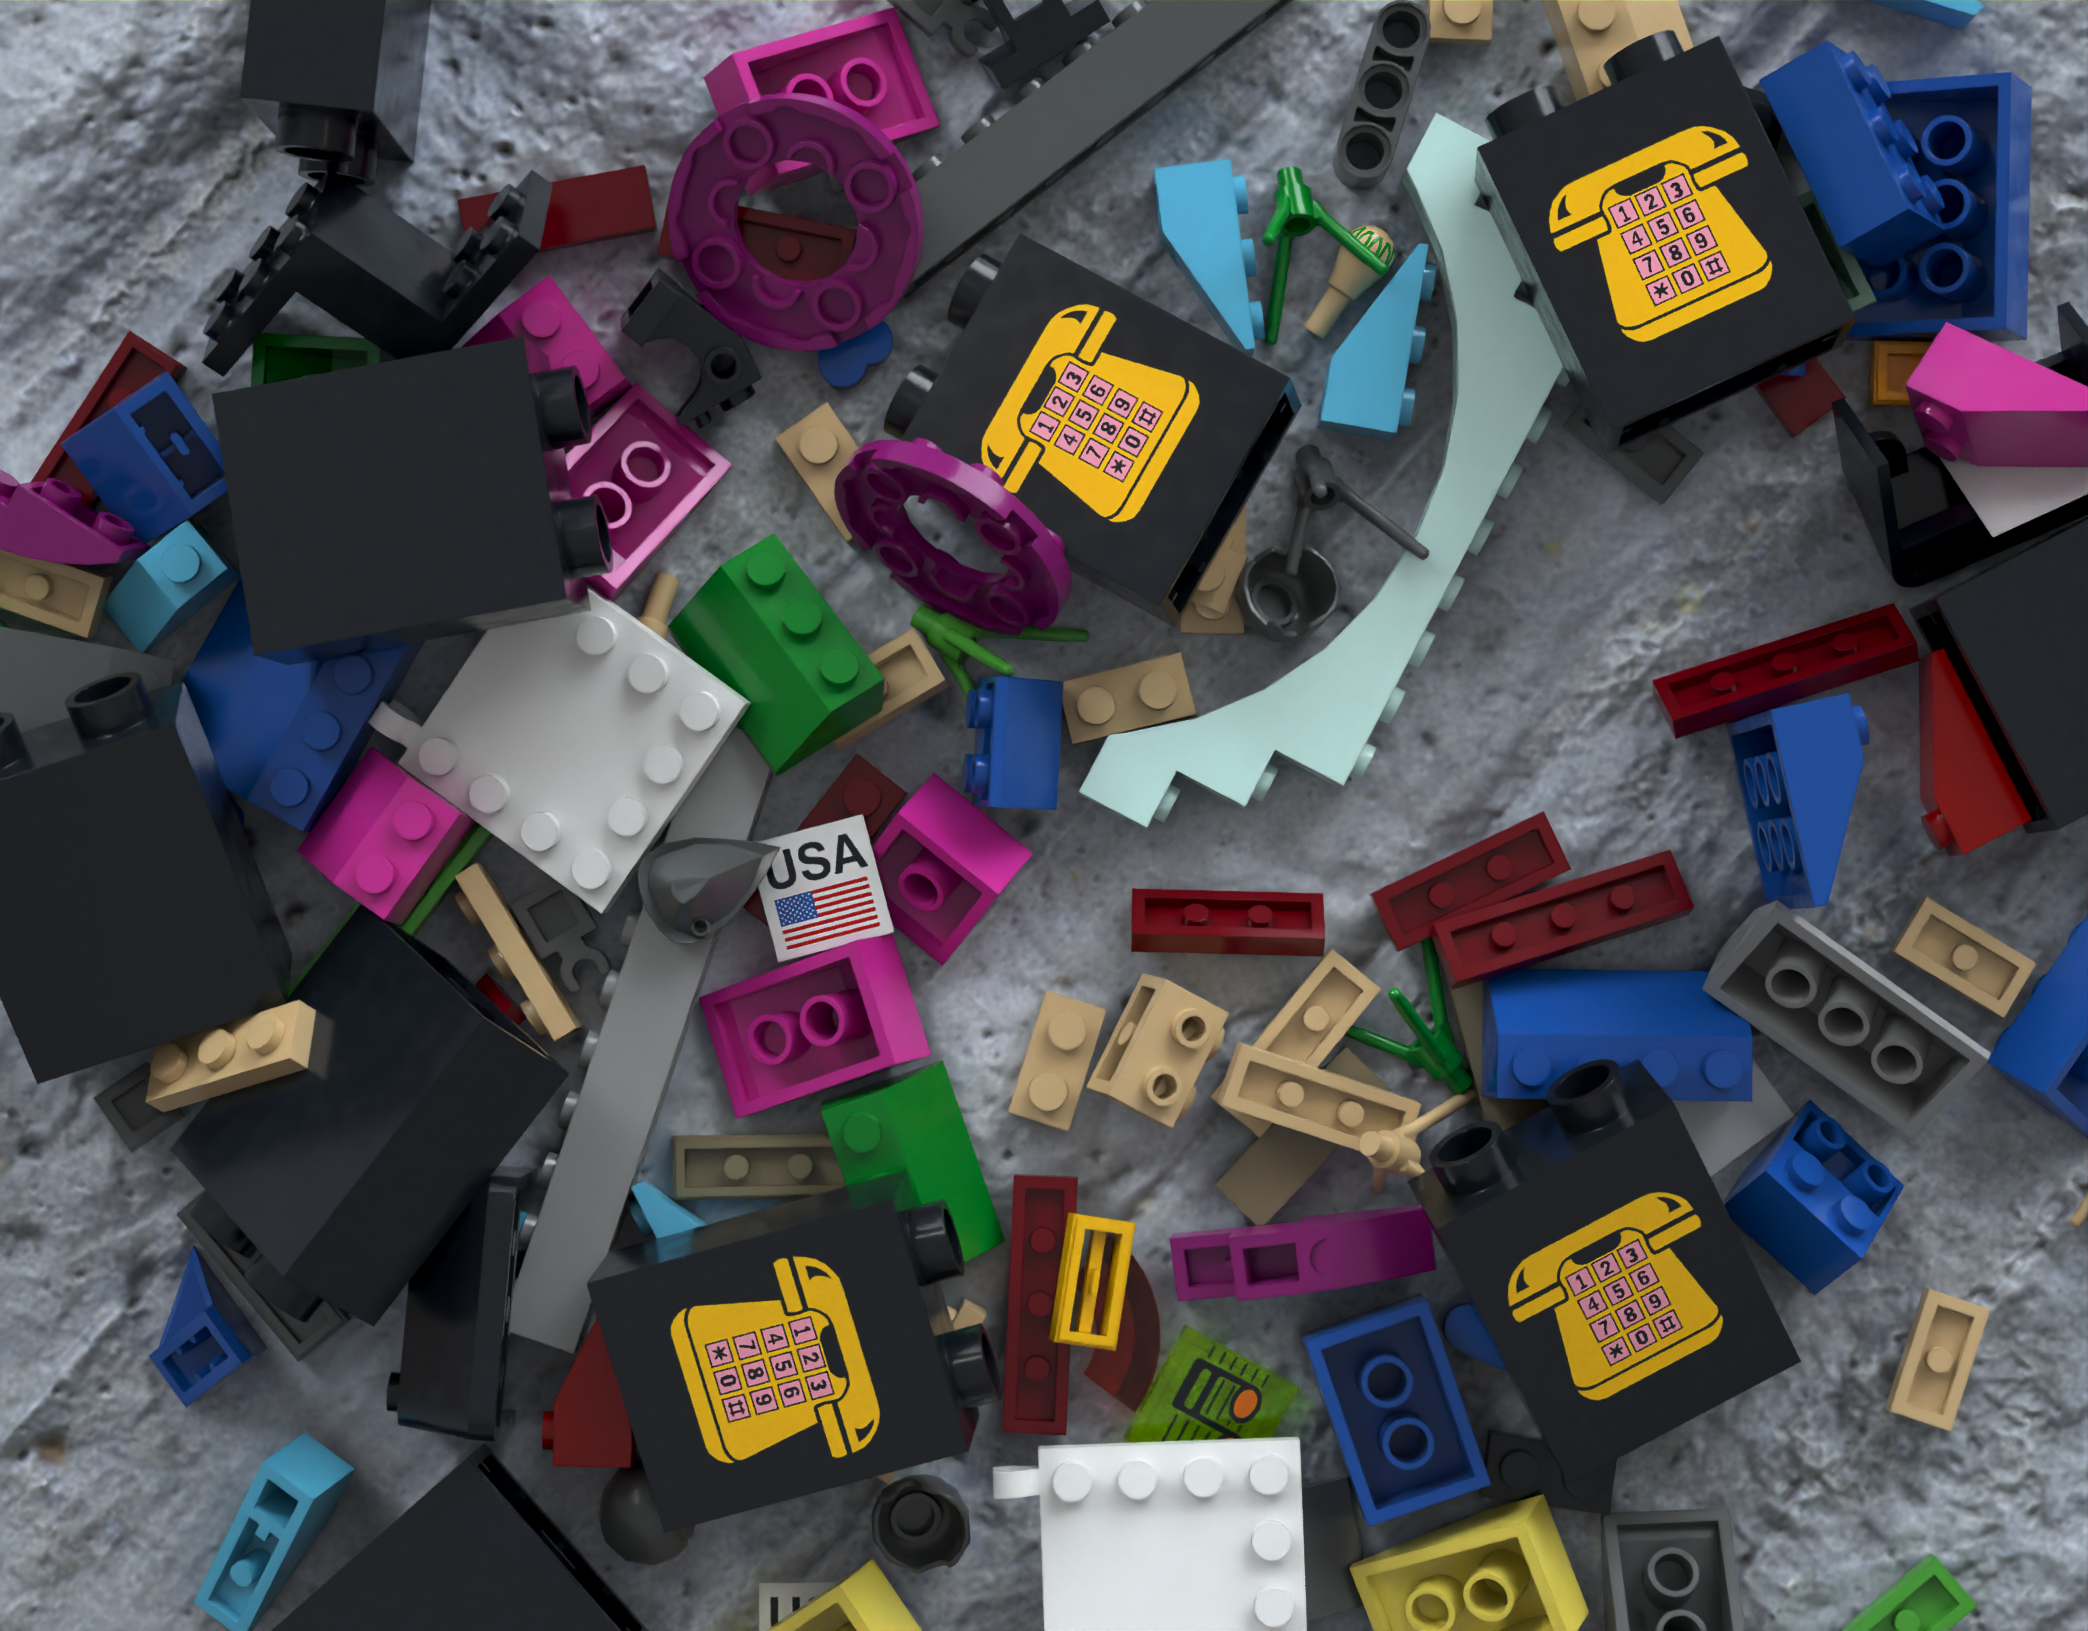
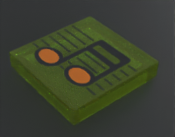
M1184 1324L1125 1432L1124 1438L1131 1443L1272 1438L1299 1387L1286 1378Z

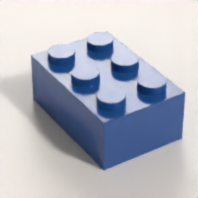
M1826 40L1759 80L1840 249L1879 269L1946 232L1937 213L1945 208L1942 196L1927 174L1922 177L1919 176L1911 159V156L1918 153L1916 143L1908 128L1900 119L1893 122L1884 104V101L1891 98L1890 90L1883 76L1873 64L1866 67L1854 51L1847 54Z
M1421 1293L1300 1334L1357 1503L1368 1527L1491 1485L1428 1299Z

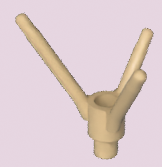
M1468 1088L1410 1124L1394 1129L1393 1132L1389 1130H1382L1378 1133L1367 1131L1361 1136L1359 1150L1368 1157L1373 1165L1372 1191L1375 1195H1382L1384 1193L1387 1172L1400 1177L1408 1176L1411 1179L1426 1172L1419 1164L1421 1151L1415 1142L1416 1137L1473 1101L1477 1097L1475 1089Z

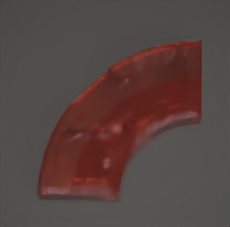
M1108 1232L1105 1239L1094 1309L1097 1335H1100L1115 1239L1111 1232ZM1131 1253L1116 1351L1094 1348L1092 1358L1084 1370V1375L1133 1412H1136L1147 1394L1157 1368L1160 1352V1322L1151 1285L1142 1267ZM1085 1264L1078 1273L1076 1289L1080 1293L1082 1290Z

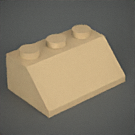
M1542 0L1576 101L1611 86L1603 68L1604 64L1614 54L1642 38L1661 31L1673 30L1684 52L1693 48L1678 0Z

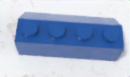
M2088 915L2084 921L2080 922L2072 930L2066 947L2048 973L2036 982L2030 999L2012 1025L2000 1034L1996 1041L1995 1049L1987 1061L2013 1087L2086 1138H2088Z
M1520 968L1483 980L1482 1096L1511 1099H1546V1092L1551 1084L1564 1073L1579 1065L1595 1060L1608 1059L1615 1061L1622 1068L1638 1059L1672 1101L1752 1102L1753 1036L1750 1023L1702 990L1710 971Z

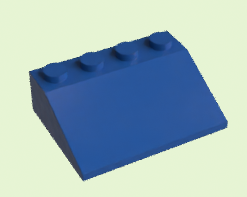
M2012 72L1886 82L1891 98L1884 101V104L1893 122L1900 119L1906 125L1916 143L1918 153L1911 156V159L1919 176L1922 177L1927 174L1942 196L1945 208L1937 213L1946 232L1879 269L1855 257L1877 301L1854 313L1856 320L1845 340L1933 342L1946 322L1989 342L2027 340L2032 87Z
M240 577L182 680L185 683L226 788L297 829L310 833L345 784L374 733L375 728L368 721L382 701L390 704L425 641L292 665H285L254 656L242 578Z
M1850 693L1772 709L1726 725L1766 904L1778 900L1789 909L1815 908L1828 905L1864 761L1861 746L1869 744V730L1864 711L1860 705L1852 706Z

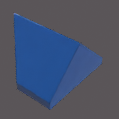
M193 1246L159 1348L149 1355L152 1362L185 1407H188L268 1349L195 1246Z

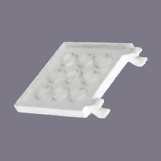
M587 584L591 611L488 629L426 722L422 721L399 702L392 700L390 705L382 701L368 723L383 735L407 747V750L397 764L602 914L608 912L751 702Z
M1299 1437L1038 1446L1039 1466L993 1467L994 1499L1040 1495L1044 1631H1307Z

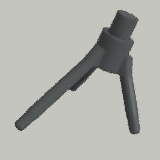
M1305 445L1298 449L1295 455L1298 464L1295 478L1300 491L1298 492L1296 517L1284 570L1286 576L1294 577L1297 574L1310 515L1314 511L1329 509L1337 502L1347 504L1419 559L1425 560L1429 556V550L1353 492L1339 477H1336L1331 462L1321 456L1317 446Z

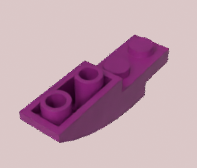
M0 470L1 550L27 558L54 563L93 565L136 560L146 553L151 546L132 535L134 527L126 520L109 512L101 511L98 513L80 501L82 498L81 492L70 484L55 478L19 484L13 476Z
M1420 1205L1303 1216L1299 1222L1174 1233L1169 1238L1178 1301L1236 1296L1237 1301L1272 1298L1381 1282L1437 1269L1433 1230Z

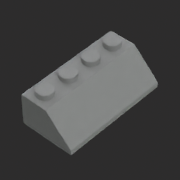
M1778 900L1756 908L1719 949L1702 987V990L1910 1139H1913L1989 1060L1991 1054Z

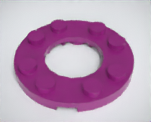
M803 93L768 94L742 102L722 113L701 131L683 154L671 184L668 200V228L672 250L676 262L681 260L689 278L699 293L696 295L698 300L714 317L728 328L734 329L745 338L777 349L790 351L824 350L836 347L840 342L854 338L867 330L870 331L892 311L906 293L916 273L923 248L924 220L921 199L913 175L899 150L875 124L863 115L836 101L816 95ZM785 160L812 163L828 174L833 175L844 188L845 195L854 207L858 220L856 245L846 264L831 276L809 282L783 279L762 267L745 247L737 223L739 197L748 179L763 166Z
M915 438L912 442L878 440L864 444L852 454L838 474L834 487L835 502L842 521L856 543L863 551L871 550L874 546V552L878 559L893 571L890 578L942 613L949 612L958 619L982 630L1019 636L1025 626L1035 625L1040 631L1047 629L1053 624L1070 598L1072 578L1067 560L1063 554L1065 550L1064 542L1056 533L1047 529L1019 499L1004 488L1002 478L990 467L980 463L968 465L944 453L933 442L924 438ZM910 496H919L918 502L924 504L927 499H935L946 504L956 514L957 519L962 522L970 515L976 520L975 530L978 536L988 546L1004 554L1000 561L1001 564L1008 567V570L1002 573L982 572L964 566L949 553L936 549L922 537L910 522L903 504Z

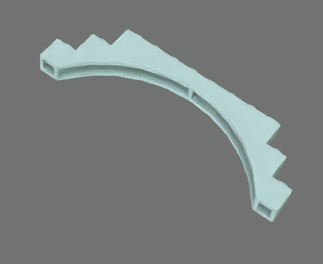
M1436 113L1401 179L1436 258L1451 328V411L1439 474L1413 536L1429 550V556L1425 560H1421L1410 551L1405 550L1374 599L1325 649L1266 689L1195 719L1108 735L1078 794L1146 830L1152 818L1164 823L1181 791L1180 788L1170 784L1175 774L1241 809L1247 805L1250 797L1259 802H1262L1279 770V768L1269 764L1273 754L1337 788L1344 786L1348 776L1358 782L1363 776L1376 750V747L1366 743L1378 720L1389 725L1402 702L1406 691L1396 685L1407 664L1418 669L1435 638V634L1425 629L1436 608L1448 612L1457 597L1465 578L1455 574L1466 551L1477 556L1489 536L1495 522L1485 518V515L1496 495L1507 500L1524 468L1523 465L1514 461L1523 442L1527 439L1536 444L1545 429L1553 409L1543 404L1554 383L1565 388L1569 382V377L1536 308L1513 297L1516 291L1524 296L1528 295V291L1491 213L1475 205L1477 200L1485 203L1475 182L1477 147L1490 142L1488 139Z

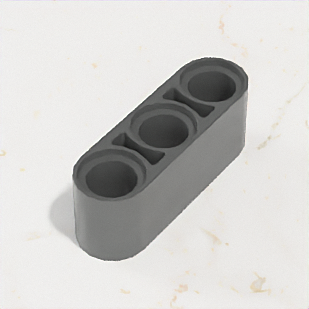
M1397 0L1384 6L1373 23L1333 154L1332 165L1335 175L1342 184L1351 189L1366 190L1375 187L1385 177L1395 154L1431 30L1427 13L1421 6L1412 1ZM1394 22L1404 23L1414 31L1416 43L1404 49L1396 48L1386 41L1383 28ZM1376 82L1386 83L1395 90L1398 103L1388 109H1378L1367 101L1364 93L1365 88ZM1358 142L1368 143L1377 150L1380 164L1369 170H1360L1348 161L1346 149Z

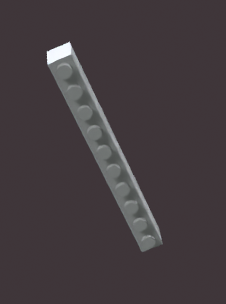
M735 726L667 825L669 830L664 843L693 837L752 840L774 773L739 727ZM644 904L641 911L631 908L619 941V945L628 947L621 972L613 969L609 971L599 1000V1006L608 1008L601 1032L589 1031L580 1055L578 1066L588 1069L580 1094L570 1091L560 1114L558 1127L567 1130L559 1154L548 1153L540 1173L537 1188L547 1191L539 1215L528 1213L518 1239L517 1249L526 1252L519 1275L514 1278L510 1333L573 1354L581 1348L594 1311L587 1282L610 1251H614L628 1209V1203L633 1194L631 1187L636 1185L721 929L710 938L690 944L673 942L658 930L645 910ZM697 921L694 926L704 927L706 924L703 921Z

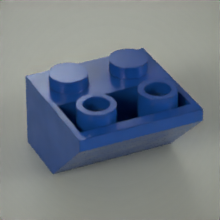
M167 370L60 443L109 511L129 522L134 527L132 535L144 543H148L190 518L227 492L220 443Z
M992 676L978 678V689L968 691L966 727L976 729L974 754H965L962 788L963 792H972L973 805L1057 810L1063 681Z
M1809 1100L1741 1173L1723 1204L1730 1218L1810 1292L1816 1295L1863 1258L1903 1190L1904 1185L1891 1174L1883 1163L1876 1160L1847 1134L1836 1120L1829 1117L1814 1102Z

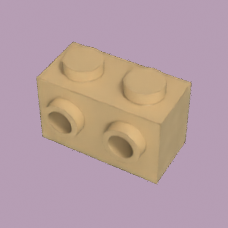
M1142 973L1086 1088L1149 1121L1173 1128L1176 1120L1187 1113L1195 1099L1196 1086L1194 1084L1205 1061H1209L1215 1056L1223 1042L1225 1034L1223 1025L1229 1013L1165 978Z

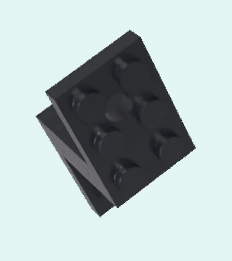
M329 168L314 187L305 182L298 189L286 208L285 215L288 216V219L278 230L270 225L262 232L250 251L249 258L252 259V262L242 273L235 268L232 269L221 282L213 298L220 305L212 313L203 329V334L209 337L202 363L224 377L295 292L397 360L452 350L540 250L553 184L533 170L529 172L516 188L511 184H507L492 202L487 214L490 217L479 231L473 227L466 230L451 252Z

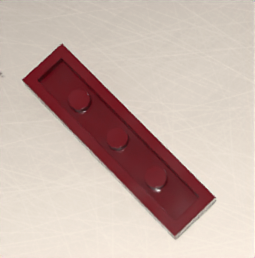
M1892 603L1654 679L1652 684L1655 700L1675 739L1917 662L1919 661L1918 647L1914 636L1895 604Z
M1667 850L1434 923L1430 934L1450 986L1454 990L1687 916L1694 906L1671 850Z
M1014 1174L1002 1433L1066 1435L1070 1344L1050 1341L1049 1334L1068 1213H1076L1078 1176Z

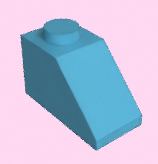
M186 519L135 561L106 599L104 610L140 653L147 654L241 577V573L202 526Z

